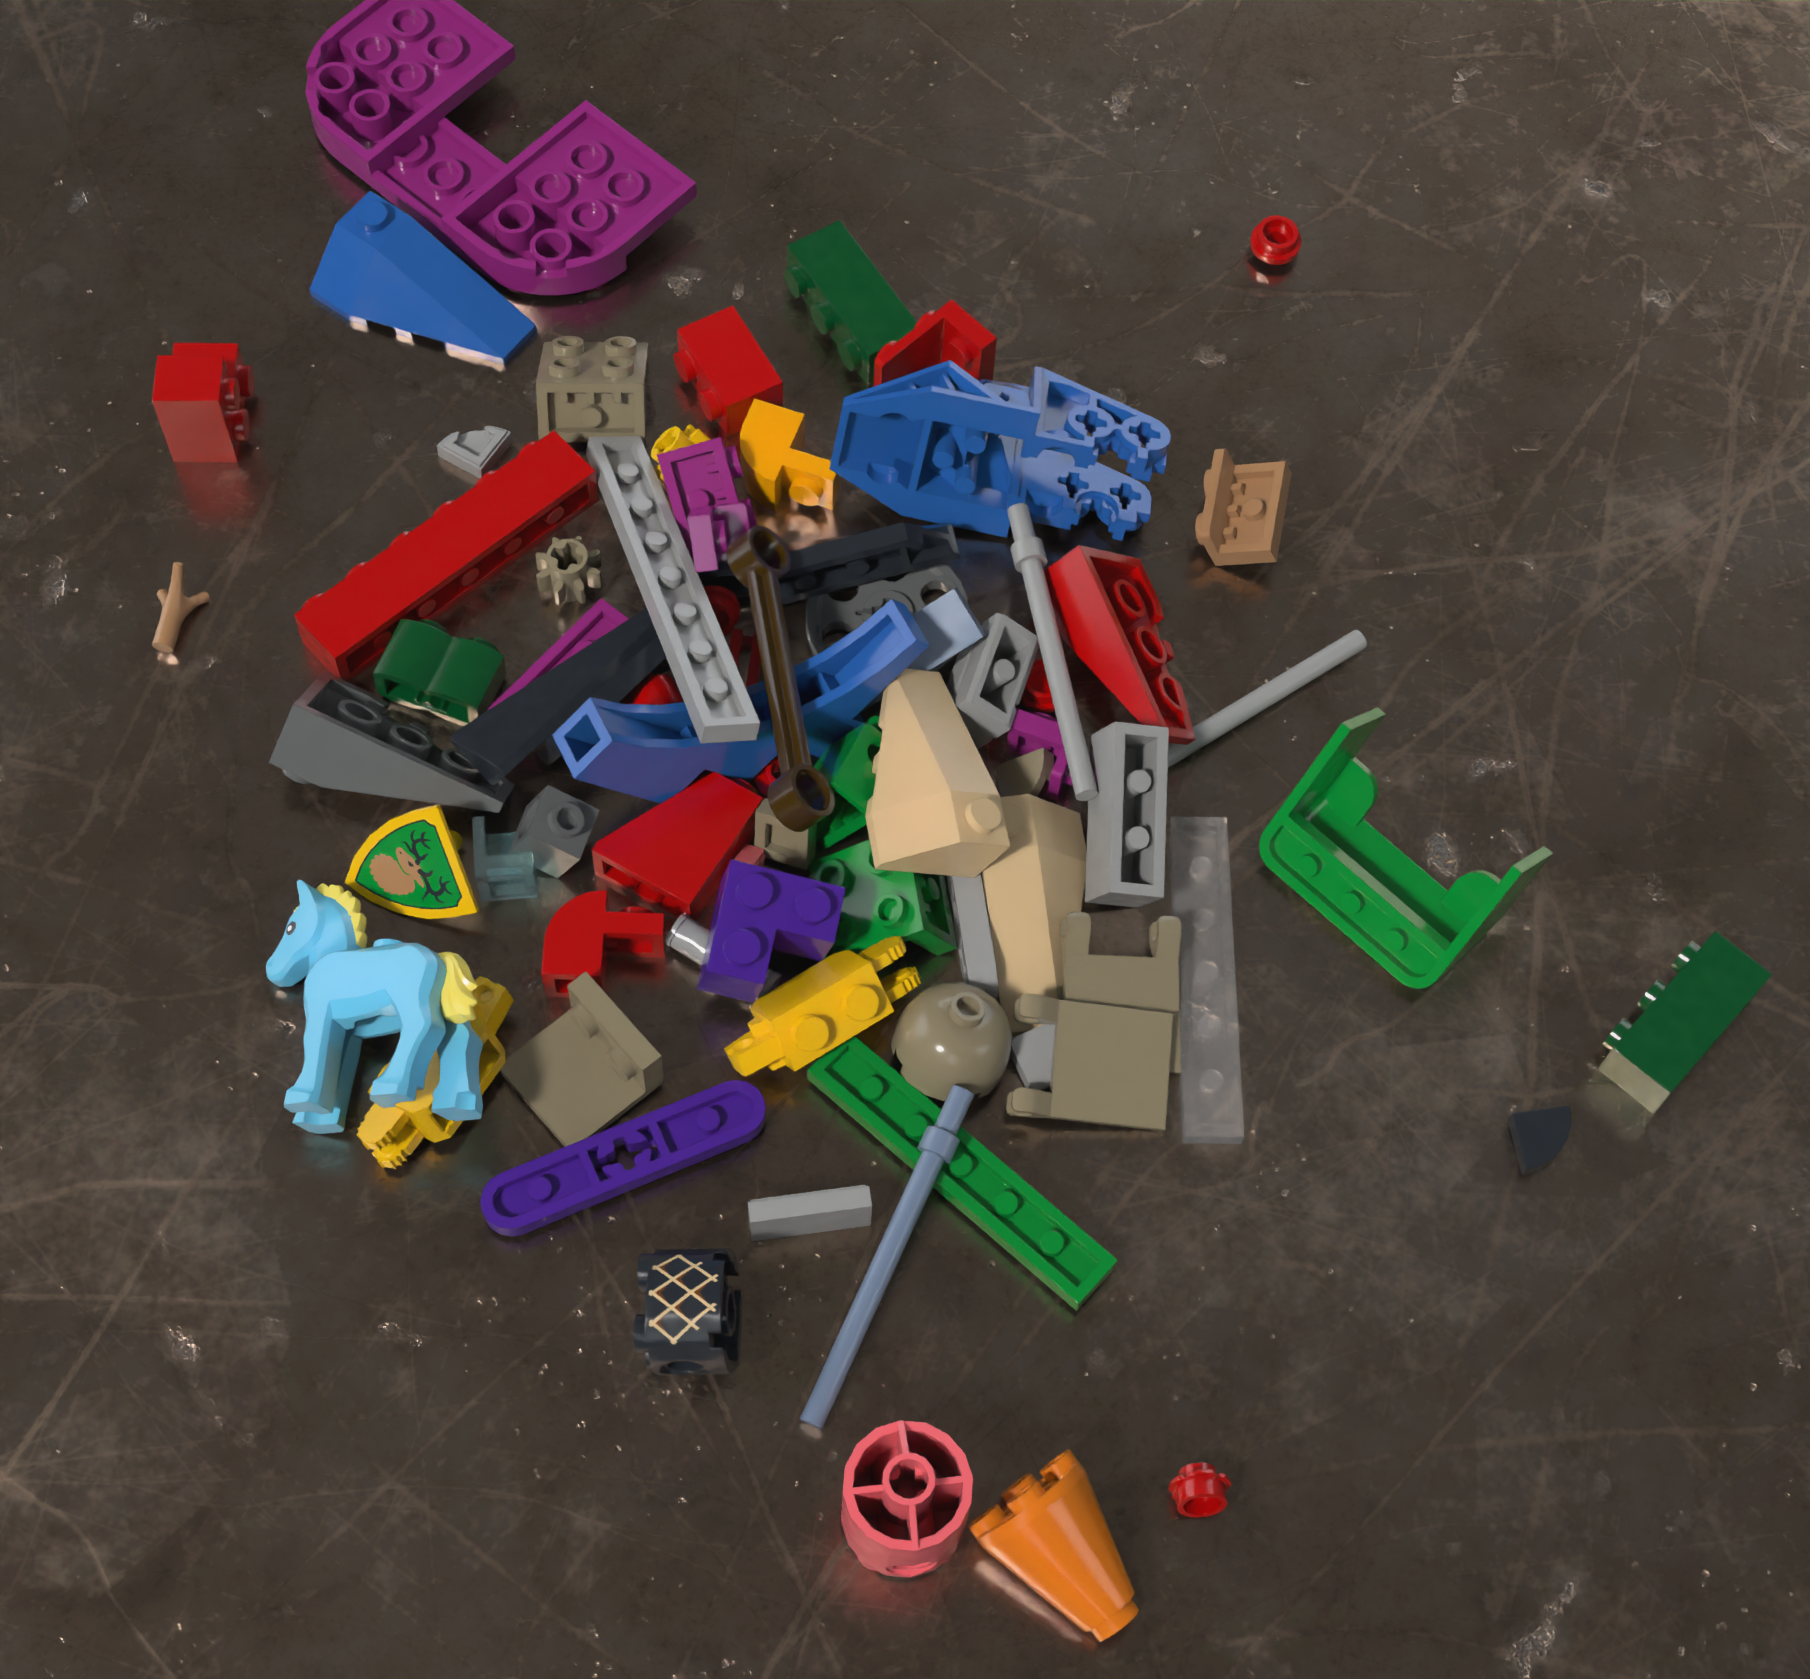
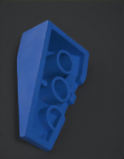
M369 191L336 223L309 289L312 297L351 322L367 326L369 321L395 328L397 335L413 339L414 334L442 341L446 349L505 365L537 332L534 322L416 220L372 191Z

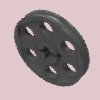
M941 563L907 572L898 581L889 582L879 579L856 585L854 587L858 591L857 595L847 602L833 600L828 593L807 598V639L810 649L815 656L829 648L823 642V638L828 632L841 629L851 633L891 599L905 604L912 615L927 606L921 597L925 592L932 589H941L948 593L957 587L969 605L968 598L961 581L948 565ZM958 653L929 671L940 672L943 678L954 667Z

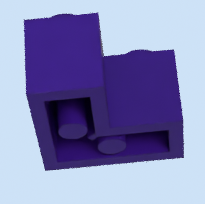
M731 859L720 882L697 989L754 1003L765 984L772 950L822 961L835 941L846 887Z

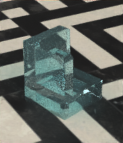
M472 817L474 870L480 901L538 897L537 868L535 867L533 853L507 854L516 832L488 834L485 817Z

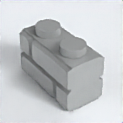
M999 613L994 614L983 622L981 627L986 636L958 653L947 683L949 693L977 749L991 742L993 737L997 738L1011 729L1017 711L1015 706L1020 703L1039 648L1038 638L1035 634L1006 615Z

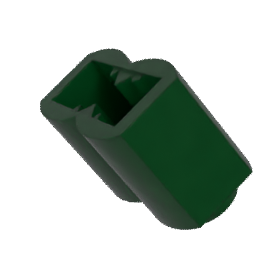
M401 619L373 672L377 693L387 699L410 708L428 710L442 719L465 726L488 711L506 676L504 655L499 652L495 645L479 637H472L470 639L452 637L448 635L441 625L428 619H420L419 621Z

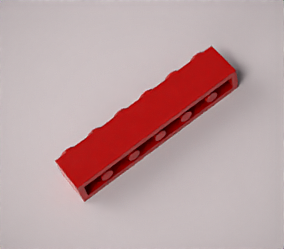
M555 430L539 441L535 440L526 444L520 450L517 457L497 471L492 470L484 474L473 488L455 501L450 500L443 503L436 509L431 518L414 530L398 535L391 542L390 546L369 562H362L354 566L348 572L345 579L325 593H319L309 598L301 610L294 614L302 643L332 675L349 682L381 658L401 619L419 621L420 619L435 620L599 501L596 471Z

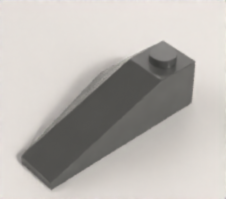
M323 671L292 705L269 763L283 769V773L288 778L302 784H315L323 788L498 813L503 808L515 786L514 783L505 777L492 786L458 749L447 748L442 750L434 745L433 740L429 736L431 733L430 729L417 721L410 723V726L401 724L386 714L390 706L389 703L375 694L326 671Z

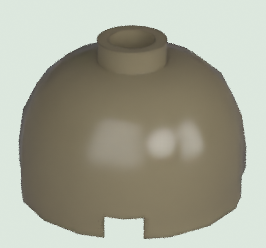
M943 982L919 992L906 1006L895 1027L891 1049L893 1055L896 1051L897 1058L903 1065L900 1070L902 1076L910 1085L924 1095L946 1101L952 1085H957L969 1090L974 1095L980 1092L978 1097L980 1098L988 1095L1001 1080L1007 1067L1013 1037L1007 1015L994 997L981 988L964 982Z

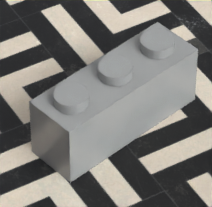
M1115 721L1090 737V761L1098 795L1088 800L1085 903L1139 908L1164 898L1169 728Z

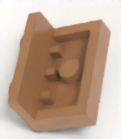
M1226 448L1215 449L1211 469H1207L1204 475L1206 499L1203 513L1197 515L1195 524L1198 543L1205 546L1215 566L1277 562L1292 475L1286 461L1235 465Z

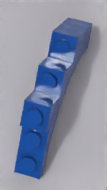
M891 599L857 629L823 652L794 666L811 755L821 757L831 744L865 723L859 712L930 646L905 604ZM764 680L745 687L760 721L756 740L700 744L684 702L664 705L621 704L592 697L552 735L574 779L660 804L684 790L704 769L749 782L777 756Z

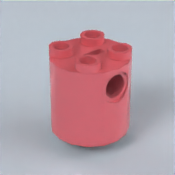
M900 1420L875 1428L856 1444L845 1465L841 1523L848 1545L855 1552L858 1560L864 1567L871 1571H878L886 1576L912 1578L934 1571L942 1563L947 1562L953 1557L966 1528L972 1502L973 1476L965 1453L949 1434L926 1422Z

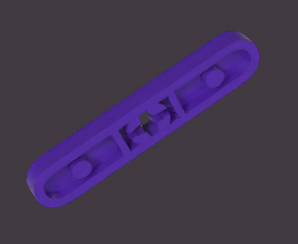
M732 1080L723 1082L504 1171L490 1179L482 1191L480 1202L484 1219L489 1227L500 1235L511 1237L523 1235L749 1142L758 1136L764 1127L766 1118L764 1097L757 1087L746 1081ZM625 1145L629 1152L643 1150L642 1153L634 1157V1168L625 1170L621 1163L607 1165L608 1162L616 1158V1147ZM653 1146L655 1147V1150L651 1151V1148L649 1147ZM601 1167L602 1172L597 1173L595 1170Z

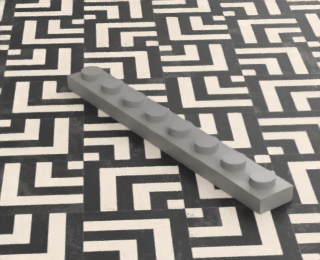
M589 437L586 456L590 466L596 471L597 484L700 744L756 740L760 721L699 575L695 571L694 563L641 437Z

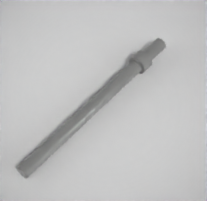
M1017 503L1010 506L1007 510L1014 543L1011 545L1015 569L1022 573L1075 797L1078 801H1088L1098 795V790L1043 569L1047 564L1043 541L1035 536L1028 505Z
M1353 630L1195 725L1193 731L1196 740L1190 744L1168 743V768L1367 647V642L1363 634L1359 630Z

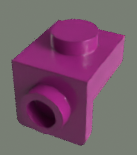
M1016 709L1011 729L1008 731L1005 754L1020 757L1043 747L1054 754V767L1050 776L1047 798L1057 801L1064 783L1073 786L1058 722L1055 718L1045 713H1029Z

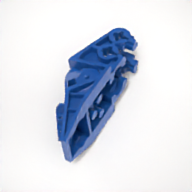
M948 360L844 397L829 469L898 514L939 524L951 523L953 527L1007 538L1010 527L1007 510L1014 504H1027L1032 522L1070 530L1071 524L1077 525L1079 518L1084 517L1091 510L1096 511L1099 519L1108 525V532H1112V539L1122 541L1125 532L1139 529L1144 522L1148 523L1151 512L1150 491L1145 485L1135 479L1149 482L1152 472L1164 474L1171 434L1169 429L1159 420L1042 367L1035 366L1030 386L1026 387L986 379L978 381L953 361ZM1107 451L1116 452L1118 458L1127 460L1126 473H1130L1131 477L1096 462L1098 454L1105 455ZM1069 493L1073 494V498H1069Z

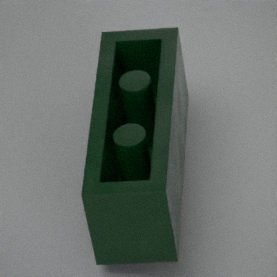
M841 220L787 245V268L784 269V278L789 290L796 298L802 296L810 307L813 321L822 334L829 333L836 342L844 365L850 371L856 370L867 386L873 384L874 362L877 354L890 341L895 340L898 342L912 331L917 323L916 319Z
M1716 930L1701 947L1692 940L1670 966L1678 973L1672 981L1666 985L1658 979L1636 1005L1644 1011L1634 1024L1623 1018L1602 1043L1610 1052L1598 1070L1653 1114H1655L1772 976V973Z

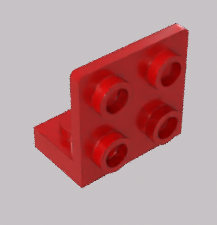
M951 299L936 312L931 310L925 313L918 320L912 331L898 342L895 340L890 341L879 351L874 362V386L948 360L953 361L978 381L983 379L993 380L997 337Z

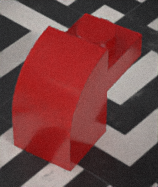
M607 890L587 892L569 900L554 914L545 933L541 976L546 997L569 998L567 985L585 971L605 992L607 956L665 958L666 928L664 913H653V911L644 907H626L620 910V912H611Z

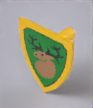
M440 804L416 809L391 818L374 831L355 854L345 880L346 885L371 902L403 915L435 919L452 918L479 911L458 851L463 847V839L458 832L449 830Z

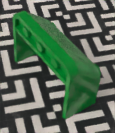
M1377 707L1341 723L1262 832L1259 850L1264 863L1271 871L1391 975L1408 987L1420 989L1426 988L1441 979L1504 916L1553 853L1543 846L1514 864L1502 880L1488 871L1474 870L1458 878L1449 890L1443 887L1364 820L1377 801L1378 784L1371 770L1355 756L1386 715Z

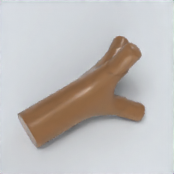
M182 562L173 563L169 591L160 589L157 592L162 605V612L152 647L167 653L174 651L181 625L186 616L195 607L210 600L207 592H201L191 597L184 595V564Z

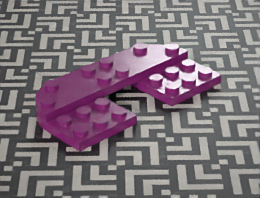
M365 0L322 35L308 58L306 65L308 78L305 92L313 126L323 146L340 163L400 210L410 215L429 233L480 273L511 290L536 295H566L600 287L627 269L626 256L697 196L695 181L587 100L508 164L502 162L446 119L444 116L516 60L514 45L454 0Z

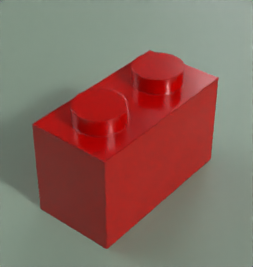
M733 305L677 329L678 352L673 355L676 368L684 382L692 381L699 391L698 400L705 416L711 422L717 420L727 437L741 431L754 398L783 407V381Z

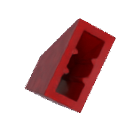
M712 772L597 841L591 850L595 875L675 920L686 913L691 919L697 921L718 891L721 879L730 860H734L746 843L750 844L755 837V811L763 801V797L759 795L758 791L751 784L740 778H732L730 780L719 773Z

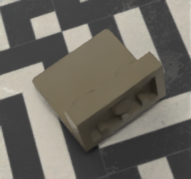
M561 336L553 341L544 342L536 379L539 440L555 430L566 442H588L589 437L640 436L643 443H645V379L648 362V343L636 342L635 339L626 336L611 337L605 342H584L580 337Z
M586 971L567 985L571 1009L508 1056L506 1063L500 1069L503 1077L564 1147L600 1133L665 1082L660 1053Z

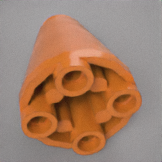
M1068 1449L1040 1470L1043 1478L1039 1481L1030 1472L1014 1482L1001 1494L1007 1505L1002 1509L998 1504L993 1505L975 1518L968 1525V1529L982 1548L1083 1632L1091 1630L1098 1641H1103L1126 1626L1138 1614L1139 1608L1132 1600L1135 1593L1087 1473L1072 1451Z

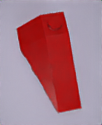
M1078 545L1044 570L1060 637L1140 724L1169 728L1168 743L1188 745L1196 740L1183 688L1168 672L1166 663L1175 657L1171 643L1164 639L1160 640L1157 623L1164 619L1161 603L1140 558Z

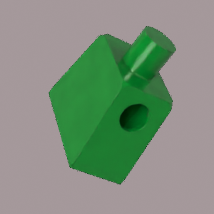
M880 716L870 717L867 723H863L831 744L814 766L827 779L833 793L838 792L841 795H834L835 806L832 813L817 822L816 846L822 851L867 825L865 818L867 801L873 796L876 774L872 773L873 759L880 751L882 730L878 725Z

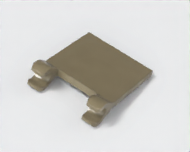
M1084 912L1068 913L1067 917L1061 920L1059 926L1063 955V1000L1173 1013L1169 1075L1180 1074L1178 959L1181 943L1180 919L1174 916H1161L1156 922L1151 924L1149 928V942L1152 957L1088 954L1091 917Z
M1029 993L1022 995L1020 999L1015 1001L1013 1013L1015 1021L1025 1024L1055 1025L1050 1092L1020 1087L1008 1093L1006 1111L1010 1116L1051 1118L1156 1131L1166 1130L1173 1013L1059 1000Z

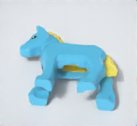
M299 879L297 881L300 905L293 911L294 913L288 921L282 940L266 964L267 978L279 987L293 986L307 976L303 994L306 1016L303 1037L304 1064L302 1073L295 1085L286 1091L284 1101L285 1109L292 1113L296 1112L292 1123L308 1132L316 1134L343 1132L363 1040L400 1032L397 1048L387 1068L373 1081L370 1100L382 1108L395 1107L399 1102L415 1101L416 1091L424 1089L427 1069L437 1049L440 1059V1080L432 1094V1112L452 1121L481 1119L483 1102L479 1083V1059L483 1042L472 1029L469 1020L476 1019L474 1007L477 1005V999L473 996V990L478 985L466 961L456 953H436L421 944L404 943L394 939H379L374 942L373 947L366 948L367 935L365 934L367 922L365 915L360 913V901L353 897L350 891L344 892L341 885L328 886L322 883L317 888H313Z

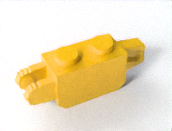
M901 936L885 938L858 954L850 950L834 953L755 1000L750 1007L754 1018L747 1023L750 1031L724 1048L735 1071H738L745 1077L767 1065L772 1071L785 1065L793 1071H797L893 1013L894 1009L891 1003L906 995L907 992L918 987V984L921 983L916 967L899 969L879 980L876 972L893 963L896 959L898 960L899 957L906 953V946Z
M479 976L475 980L478 986L473 990V996L477 999V1005L474 1007L476 1019L469 1020L472 1029L483 1042L479 1059V1083L482 1096L506 1063L504 1047L495 1034L514 999L504 986ZM437 1049L427 1069L424 1089L416 1091L415 1101L399 1102L395 1107L382 1108L374 1103L364 1116L365 1120L360 1122L361 1126L357 1128L359 1132L356 1135L367 1150L374 1149L372 1154L383 1169L385 1167L396 1169L398 1165L402 1166V1163L407 1161L406 1157L413 1153L423 1138L434 1143L451 1138L463 1122L448 1120L432 1112V1094L440 1080V1059ZM389 1063L382 1068L378 1077L384 1072Z

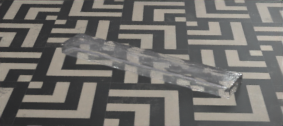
M1171 816L1168 828L1172 916L1179 918L1181 921V943L1178 959L1181 1073L1179 1076L1182 1143L1241 1144L1244 1139L1227 817Z

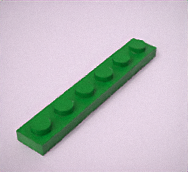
M855 1036L823 1054L807 1070V1079L914 1170L922 1153L917 1147L926 1127L935 1125L941 1109L919 1090L910 1085L904 1077ZM960 1126L956 1135L960 1143L950 1164L943 1163L933 1188L1077 1311L1116 1268L1118 1260Z

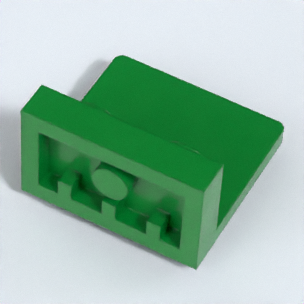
M869 839L813 861L808 867L810 879L846 887L835 941L825 958L845 950L858 954L873 944H877L879 941L891 936H901L903 942L910 940L937 956L957 949L944 875L875 869Z

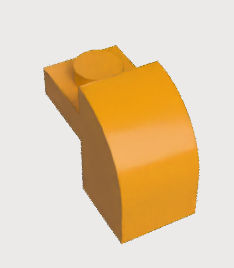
M754 398L740 432V464L744 476L742 481L748 493L758 503L773 511L776 510L782 494L790 496L798 503L806 506L818 505L833 510L840 494V475L829 469L830 460L802 452L805 444V414Z

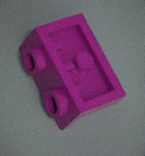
M722 437L657 454L674 517L691 559H694L688 524V515L691 508L744 502L747 505L750 529L758 526L750 498L740 500L734 479L744 477L735 445L725 448Z

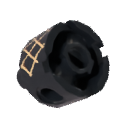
M656 1249L653 1254H641L639 1256L637 1280L639 1290L645 1292V1314H636L633 1337L636 1352H646L648 1370H653L657 1375L733 1374L735 1369L732 1361H738L740 1351L742 1302L741 1290H733L732 1286L728 1285V1276H739L738 1262L732 1249Z

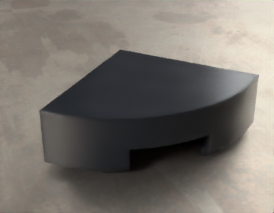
M1570 1106L1511 1114L1508 1123L1522 1175L1531 1174L1544 1168L1561 1151L1570 1133Z

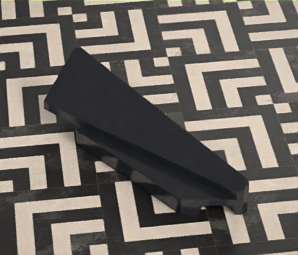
M901 522L855 535L785 543L790 554L791 566L789 571L778 579L782 603L784 605L960 559L952 524L916 526ZM721 561L718 570L697 572L703 587L710 585L721 586L732 591L737 598L749 595V589L735 577L728 561Z
M647 608L452 733L450 738L452 744L492 786L504 778L532 751L549 766L562 756L552 735L590 697L618 703L666 658Z

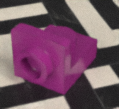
M744 502L691 508L688 515V524L695 571L718 570L720 562L727 561L728 547L750 530L747 505Z

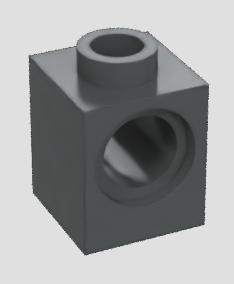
M547 785L527 804L507 854L559 878L581 859L600 810Z

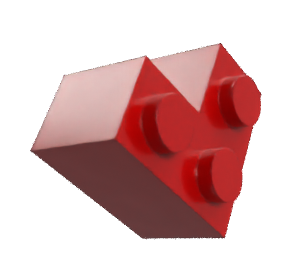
M173 343L172 355H157L152 403L173 462H238L240 441H248L249 415L247 409H244L245 397H252L254 392L252 365H244L238 343Z

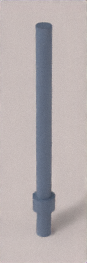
M952 1085L935 1125L926 1127L917 1147L922 1153L801 1414L800 1420L815 1428L823 1429L943 1163L950 1164L960 1143L956 1135L974 1097V1094L969 1090Z

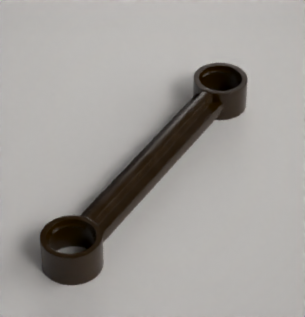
M758 525L752 527L728 547L727 561L735 577L749 589L781 776L769 785L767 793L768 802L776 818L785 827L795 832H803L832 813L835 806V798L827 779L820 771L812 767L778 581L790 569V554L784 542L775 532L767 527Z

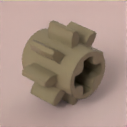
M577 536L575 539L561 540L557 537L552 538L553 544L549 547L547 554L542 552L535 555L537 569L540 571L536 575L539 591L551 589L555 595L557 605H561L564 601L586 603L585 596L589 593L591 587H602L601 571L598 570L601 567L599 550L587 552L581 536Z

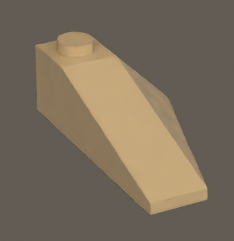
M906 668L883 689L878 724L882 730L880 751L873 759L872 773L876 774L874 793L867 801L865 815L874 867L878 870L975 878L1010 848L1000 795L940 672Z
M1030 794L1000 797L1010 848L981 872L997 969V1002L1007 1015L1012 1037L1043 1025L1018 1023L1014 1020V1003L1022 995L1027 993L1038 994L1063 1000V955L1059 926L1061 920L1066 918L1068 913L1081 912L1086 883L1087 849L1080 813Z

